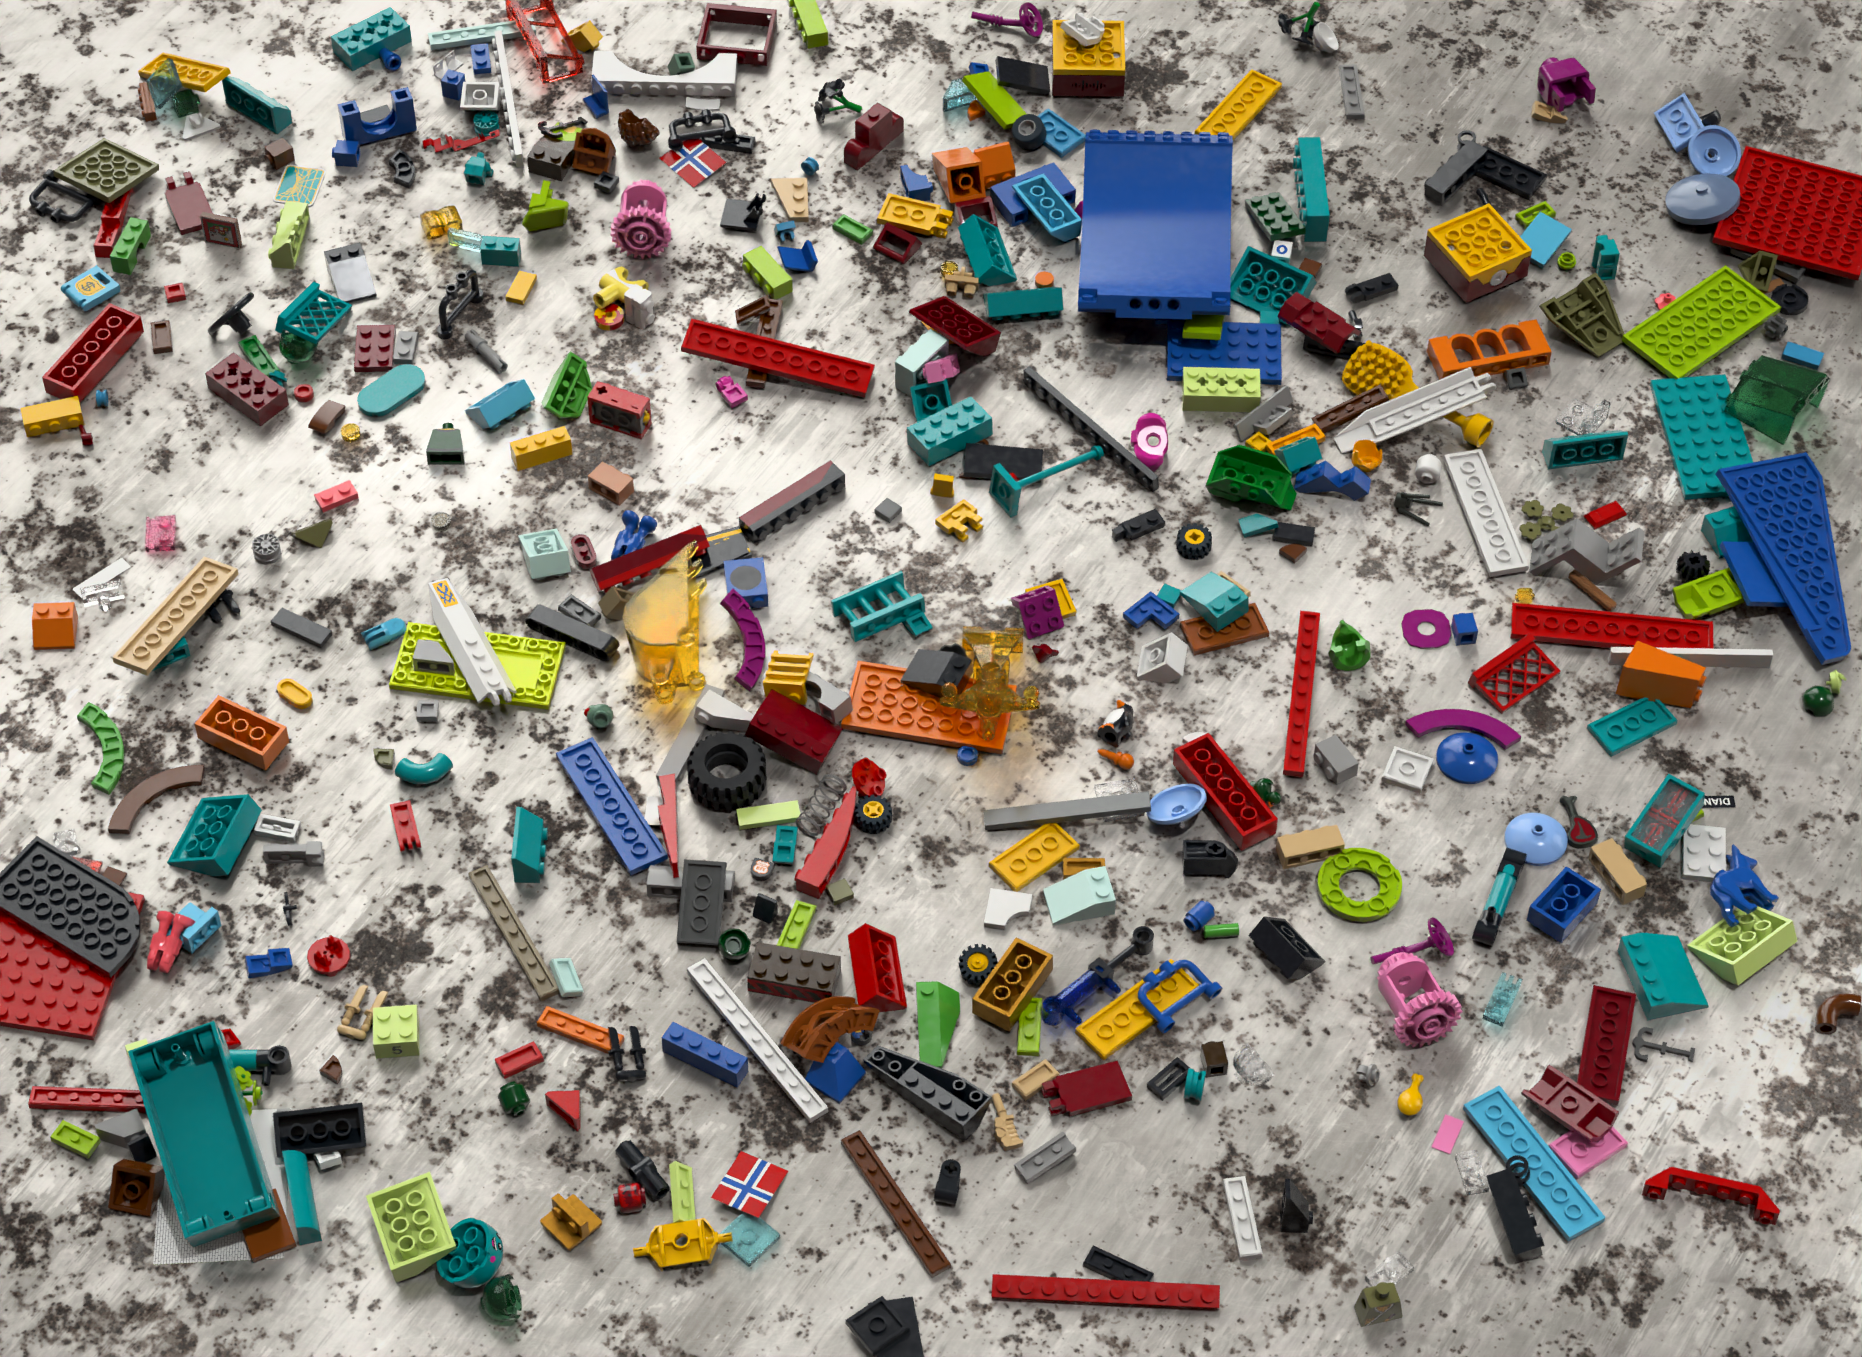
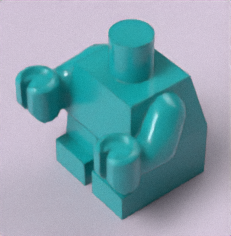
M478 152L477 157L471 156L466 162L464 171L466 182L484 185L486 176H493L494 170L491 169L490 164L484 158V153Z

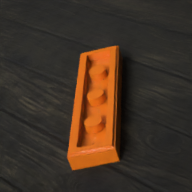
M546 1006L537 1021V1027L607 1054L611 1050L608 1029L548 1006ZM618 1033L619 1045L621 1047L625 1038L624 1035Z

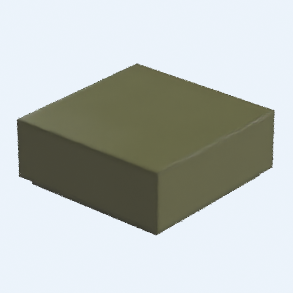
M845 878L826 885V891L834 905L854 898V893Z

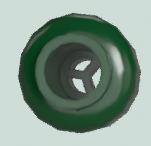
M513 1081L500 1088L498 1099L505 1113H514V1116H517L526 1111L530 1098L522 1084Z

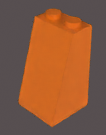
M968 147L932 153L934 172L950 203L986 197L982 161Z
M1637 641L1623 665L1616 694L1637 699L1645 697L1649 698L1648 701L1653 702L1657 699L1665 704L1691 708L1695 701L1699 702L1703 691L1700 688H1703L1707 679L1704 676L1706 667Z

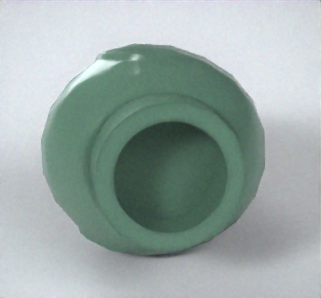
M606 704L591 705L584 711V715L589 723L597 728L607 727L612 722L614 716L613 711Z

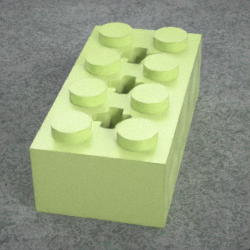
M1183 367L1182 411L1251 412L1260 405V369Z

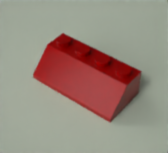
M865 923L848 935L858 1005L876 1008L880 1012L904 1010L907 1008L896 937Z

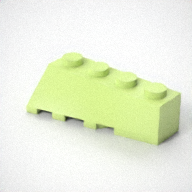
M286 201L284 209H281L280 222L276 224L277 233L272 238L273 246L268 251V258L272 262V267L295 269L310 217L308 203Z

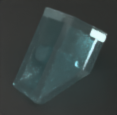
M963 77L951 81L943 96V112L970 105L972 101L977 100L962 82Z

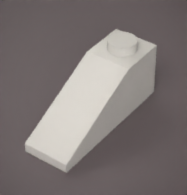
M709 689L697 704L694 717L699 722L710 727L746 732L754 715Z

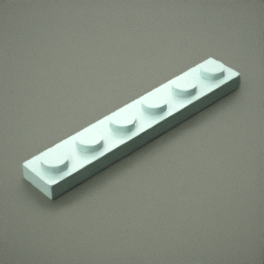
M528 18L428 33L431 50L492 42V39L495 38L494 31L499 30L502 31L503 40L536 35L534 19Z

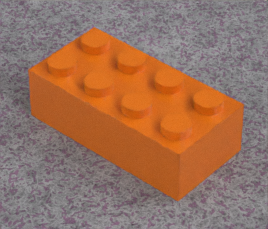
M219 695L195 722L198 739L264 770L268 769L289 743L286 726Z

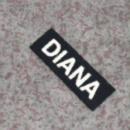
M1734 795L1705 796L1702 808L1736 807Z

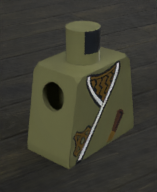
M1380 1282L1376 1286L1364 1288L1354 1305L1361 1327L1403 1317L1400 1298L1393 1282Z

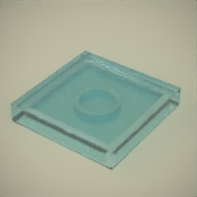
M169 58L146 80L155 107L159 109L183 87L175 64Z
M745 1212L720 1233H732L733 1242L721 1244L748 1267L756 1262L781 1238L780 1234L760 1217L757 1218Z

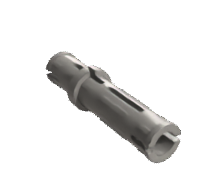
M471 329V332L467 331L464 337L473 345V349L480 353L499 373L505 372L508 364L488 346V342L479 337L474 330Z

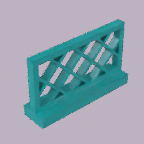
M313 281L278 315L275 331L282 334L287 330L317 344L352 309V305L319 290L320 284ZM309 307H317L318 310H310ZM322 307H330L331 309L323 310ZM321 315L322 318H314V316ZM326 315H334L335 318H327ZM301 316H309V318L302 319ZM304 324H312L313 327H305ZM317 324H325L326 326L318 327ZM316 332L317 336L315 337L309 333Z

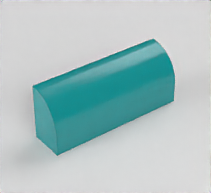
M295 1150L282 1151L299 1245L320 1242L322 1238L307 1157L304 1153Z

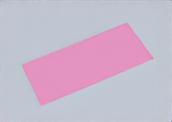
M1445 1114L1432 1148L1450 1154L1464 1121Z

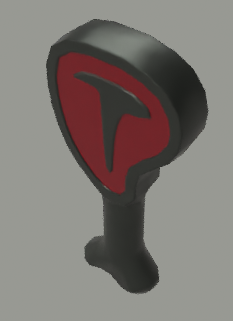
M1563 795L1560 798V803L1566 806L1571 818V828L1567 835L1569 845L1577 849H1584L1595 845L1598 840V833L1589 820L1578 815L1574 805L1577 796L1567 797Z

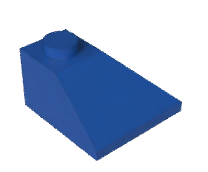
M836 1042L828 1052L824 1063L813 1061L805 1080L810 1086L840 1104L863 1078L866 1071L846 1047Z

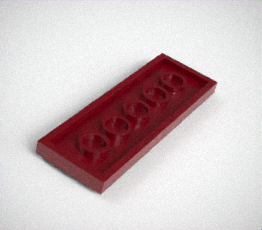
M1593 985L1577 1083L1607 1104L1618 1106L1636 994Z

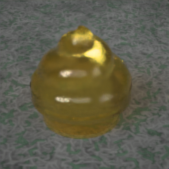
M1517 589L1515 594L1516 602L1531 604L1535 599L1533 589Z

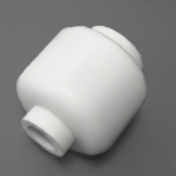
M1432 454L1421 456L1416 464V478L1426 484L1437 481L1440 477L1441 461Z

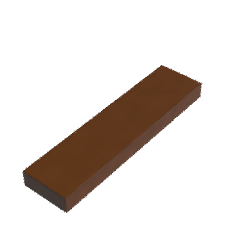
M1380 384L1311 419L1323 433H1326L1357 418L1364 411L1389 401V398Z

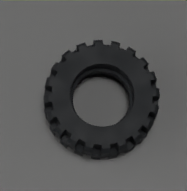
M728 731V733L724 734L723 732H717L714 736L712 734L708 735L704 741L701 739L696 743V747L692 748L687 760L690 791L699 802L702 801L703 805L708 808L712 806L714 810L718 811L720 809L732 811L734 808H744V805L749 806L754 802V799H758L762 794L761 791L765 789L767 780L765 754L760 745L756 744V741L750 737L747 739L744 734L739 733L737 735L735 732ZM724 764L736 765L744 770L741 774L732 778H719L710 773L715 767Z

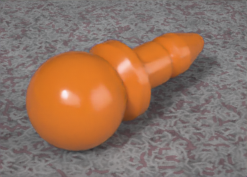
M1098 749L1097 751L1102 757L1114 761V765H1119L1124 770H1128L1134 765V758L1128 753L1122 754V752L1118 751L1116 754L1106 749Z

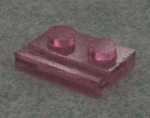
M175 515L155 516L153 519L146 517V552H149V550H155V552L175 550Z

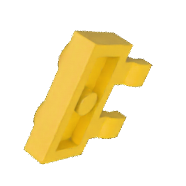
M965 499L935 519V525L947 534L954 532L962 543L969 539L968 535L965 534L968 528L963 525L967 521L974 531L979 532L983 529V526L979 523L982 521V517L977 515V508Z

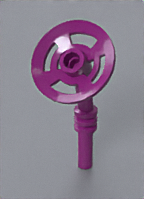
M1029 2L1021 5L1019 9L1020 19H1006L1002 16L999 17V15L995 17V14L991 16L972 11L971 15L972 19L990 22L991 25L994 23L995 26L998 24L999 27L1001 25L1023 27L1032 37L1039 36L1043 30L1042 17L1038 9ZM1035 23H1037L1036 31L1033 30Z
M1432 917L1428 919L1430 936H1428L1427 940L1407 947L1403 945L1393 948L1392 951L1371 956L1370 960L1374 965L1384 962V960L1396 953L1406 952L1413 954L1430 947H1437L1440 952L1450 957L1454 953V948L1444 926L1436 918Z

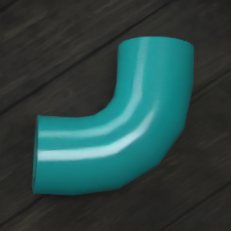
M438 753L431 761L425 764H417L407 758H403L396 766L395 775L413 784H429L446 775L453 768V763L443 753Z

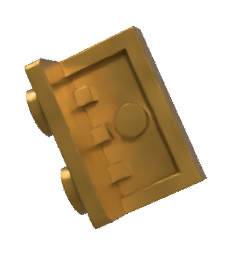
M557 1193L551 1198L552 1211L540 1220L541 1225L569 1251L602 1225V1220L574 1194L565 1200Z

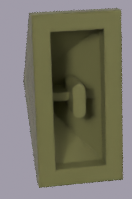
M326 519L291 532L293 537L322 548L333 522L332 519Z

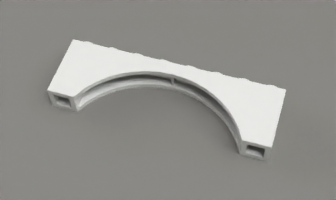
M594 51L592 75L594 74L602 86H604L607 94L735 97L737 54L719 53L710 63L695 71L680 75L658 76L629 68L619 61L612 51Z

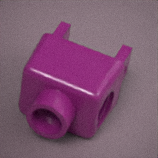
M1550 57L1539 67L1537 90L1547 105L1554 106L1558 112L1564 111V106L1572 105L1575 100L1585 98L1589 104L1594 103L1596 88L1589 81V72L1575 58L1559 61L1555 57Z

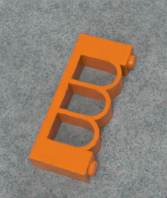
M1537 319L1519 322L1518 325L1508 324L1502 326L1498 332L1491 329H1482L1477 331L1473 337L1467 334H1455L1449 339L1447 336L1429 339L1427 348L1428 356L1439 380L1469 367L1472 368L1474 376L1477 377L1486 373L1496 375L1510 369L1523 367L1528 369L1549 365L1552 353ZM1513 340L1518 342L1523 351L1509 353L1504 341ZM1479 345L1492 346L1497 351L1498 356L1484 358ZM1454 350H1466L1470 353L1473 360L1459 363Z

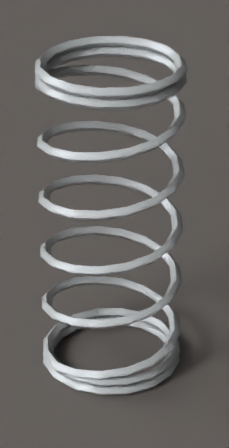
M833 774L823 776L819 783V788L815 789L814 796L810 797L809 804L805 805L804 812L800 813L796 820V826L801 832L808 836L819 835V826L825 825L823 818L830 817L827 809H835L833 801H840L838 794H842L847 790V786L841 778ZM825 777H832V778H834V779H836V780H833V779H825ZM825 780L838 783L842 786L843 790L838 791L831 788ZM820 789L824 796L816 795V791ZM822 789L830 790L831 792L835 793L839 799L834 800L829 798L826 794H824ZM815 797L819 804L811 803V799ZM816 797L829 800L833 804V808L824 806ZM810 805L815 813L805 812L806 807ZM811 805L823 808L827 811L828 816L817 813ZM806 813L818 816L823 821V824H817ZM801 819L812 823L818 832H811L804 827Z

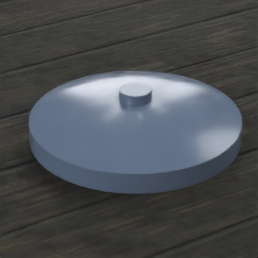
M1704 173L1692 175L1678 181L1669 189L1665 198L1666 209L1672 218L1681 223L1690 225L1715 223L1735 212L1740 204V190L1732 179L1720 174Z

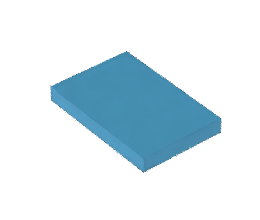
M1049 108L1038 115L1047 132L1043 145L1062 158L1085 142L1086 135Z

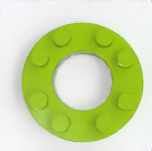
M1348 848L1341 850V853L1333 857H1328L1319 870L1317 889L1324 905L1334 914L1351 921L1367 922L1386 916L1396 907L1401 897L1402 878L1399 870H1396L1390 863V859L1383 854L1367 848ZM1364 870L1377 878L1380 884V891L1377 896L1372 897L1368 901H1354L1344 895L1343 891L1339 888V881L1349 871Z

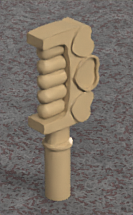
M993 1094L991 1097L998 1115L994 1121L996 1141L1000 1143L1004 1151L1023 1147V1140H1020L1015 1129L1013 1114L1007 1115L1000 1094Z

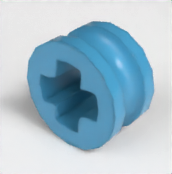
M807 157L801 163V168L807 175L812 176L819 170V164L814 158Z
M107 389L103 392L96 390L98 407H101V405L108 407Z

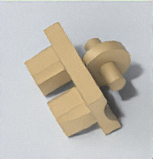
M963 266L961 272L954 271V275L945 274L947 295H957V289L960 288L964 289L965 297L974 298L976 290H979V278L972 277L973 273L966 272V267Z

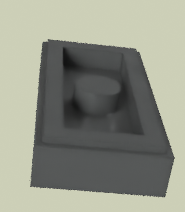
M572 594L558 605V611L591 627L601 619L599 612Z

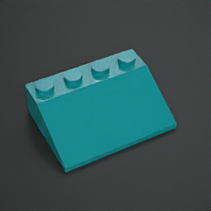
M1248 246L1230 278V299L1257 312H1279L1284 302L1296 292L1309 298L1317 282L1313 275ZM1279 318V322L1285 325L1288 324Z
M249 794L201 798L167 863L174 867L209 876L228 875L252 828L257 822L262 809Z
M1641 932L1621 937L1617 951L1647 1021L1709 1007L1678 936Z

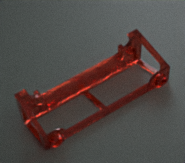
M505 0L507 18L509 21L515 20L536 60V67L541 71L540 80L542 84L583 73L582 65L585 64L584 58L576 50L554 9L552 0H539V5L522 9L517 0ZM546 8L554 23L528 21L525 14ZM531 25L558 28L572 56L546 54ZM547 58L574 61L575 70L549 77Z

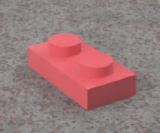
M350 480L314 494L315 501L323 513L359 498L358 492Z

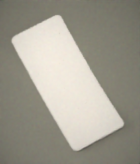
M686 97L685 106L702 110L719 109L720 99Z
M662 796L647 797L645 819L649 825H660L658 806L663 805Z

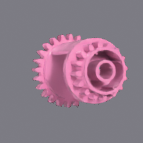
M642 179L637 182L634 181L622 193L620 212L618 217H614L610 235L612 236V242H616L615 247H621V253L627 251V256L631 253L634 254V258L640 255L642 259H644V255L651 258L652 253L658 256V251L664 252V247H668V242L671 240L670 222H666L667 198L662 188L658 187L655 182Z
M1406 952L1393 954L1384 960L1377 972L1379 975L1377 977L1378 989L1396 1017L1394 1019L1396 1024L1393 1027L1401 1043H1405L1406 1046L1411 1044L1413 1048L1417 1044L1422 1047L1426 1042L1430 1045L1432 1040L1438 1042V1037L1440 1036L1446 1037L1445 1033L1447 1031L1452 1032L1451 1026H1457L1456 1020L1461 1019L1459 1014L1462 1013V1006L1454 994L1451 995L1450 991L1445 993L1444 990H1441L1426 962L1418 958L1417 955L1414 956L1412 953ZM1420 988H1423L1425 993L1418 995L1417 997L1410 1000L1407 1004H1405V997H1408L1417 992Z

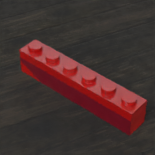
M698 525L593 567L589 571L597 591L603 590L605 594L612 586L615 587V585L622 583V586L634 582L633 578L640 576L642 579L652 575L651 571L657 568L659 572L670 567V563L675 561L677 564L688 560L687 556L695 554V557L707 553L705 549L710 547L702 525Z

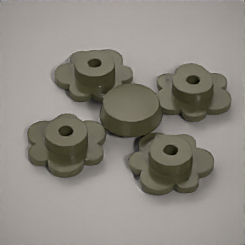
M1538 500L1526 501L1521 511L1527 514L1528 517L1540 518L1535 524L1527 522L1520 525L1519 530L1522 532V537L1535 540L1541 536L1542 532L1540 530L1551 532L1560 528L1555 526L1554 520L1566 522L1567 519H1572L1574 514L1571 512V507L1559 503L1551 509L1552 517L1542 516L1544 506L1540 505Z

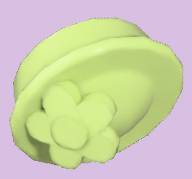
M1837 670L1829 673V681H1826V685H1830L1831 693L1839 695L1842 679L1845 681L1847 679Z

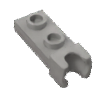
M307 841V844H271L263 846L266 864L307 863L308 867L323 866L324 851L321 850V841Z

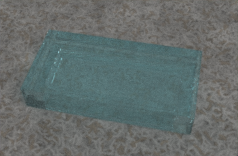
M449 228L447 231L449 245L480 252L484 235Z

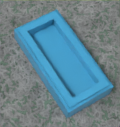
M1788 341L1781 359L1818 370L1824 353Z

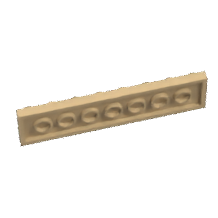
M203 557L112 657L113 663L148 676L239 575L238 569Z

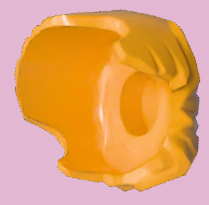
M1358 440L1354 444L1351 461L1362 472H1371L1382 463V449L1378 451L1376 444L1371 440Z

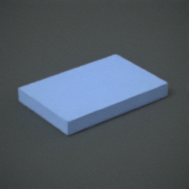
M1685 93L1654 112L1655 117L1676 152L1687 147L1693 134L1700 128L1705 127Z

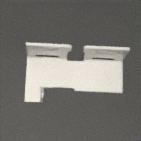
M454 50L445 56L447 67L443 68L442 59L433 66L436 77L442 79L448 69L455 71L463 64L455 59Z

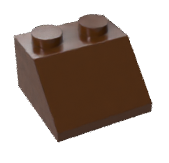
M127 1159L114 1164L108 1208L152 1216L163 1190L165 1177L163 1167Z

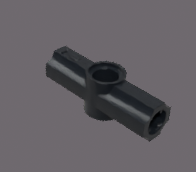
M625 1140L620 1143L615 1150L616 1155L628 1168L633 1181L641 1184L654 1200H660L665 1197L670 1187L657 1172V1168L651 1158L644 1156L631 1140Z

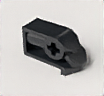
M1183 840V874L1225 875V878H1230L1236 871L1238 858L1224 843L1215 840Z

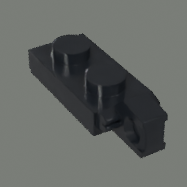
M1155 508L1120 523L1118 527L1112 529V538L1115 542L1124 538L1131 541L1163 528L1165 520Z

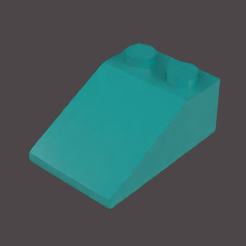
M1212 571L1180 591V595L1217 632L1249 611V597L1237 585Z

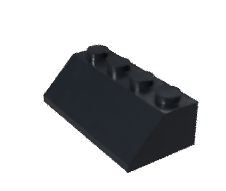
M362 1102L273 1113L277 1158L283 1157L282 1151L286 1150L313 1154L367 1147L364 1106Z

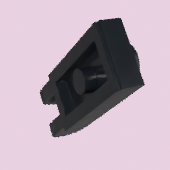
M1387 273L1358 284L1349 285L1344 291L1346 295H1352L1350 300L1355 304L1397 291L1399 285L1393 276Z

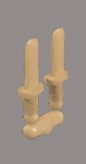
M366 985L360 986L351 1003L345 1004L344 1008L347 1011L341 1021L342 1025L337 1027V1032L349 1039L364 1040L367 1036L366 1032L369 1031L373 1023V1008L382 1007L388 992L381 991L377 995L371 1009L365 1010L364 1014L367 1017L361 1026V1030L348 1025L354 1014L360 1012L359 1005L368 989Z

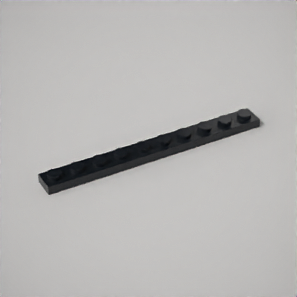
M1030 366L1023 370V381L1028 388H1032L1041 399H1045L1054 410H1058L1065 420L1072 422L1078 431L1086 434L1092 443L1101 446L1105 454H1109L1114 458V461L1118 465H1122L1132 477L1135 476L1142 486L1149 488L1152 492L1159 488L1158 475Z

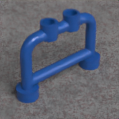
M1167 960L1159 967L1160 973L1155 975L1153 972H1150L1144 977L1143 981L1145 983L1139 988L1138 999L1158 1022L1157 1028L1164 1034L1175 1024V1021L1170 1016L1203 993L1210 1000L1214 999L1223 988L1218 982L1212 983L1191 961L1178 960L1171 964ZM1179 969H1188L1201 984L1160 1012L1147 998V992L1158 987L1166 978H1171Z

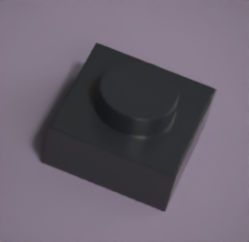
M603 171L594 181V188L610 194L619 183V177Z

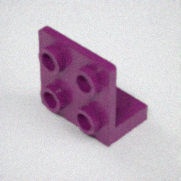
M1046 585L1011 598L1012 605L1020 610L1028 639L1064 627L1055 589Z

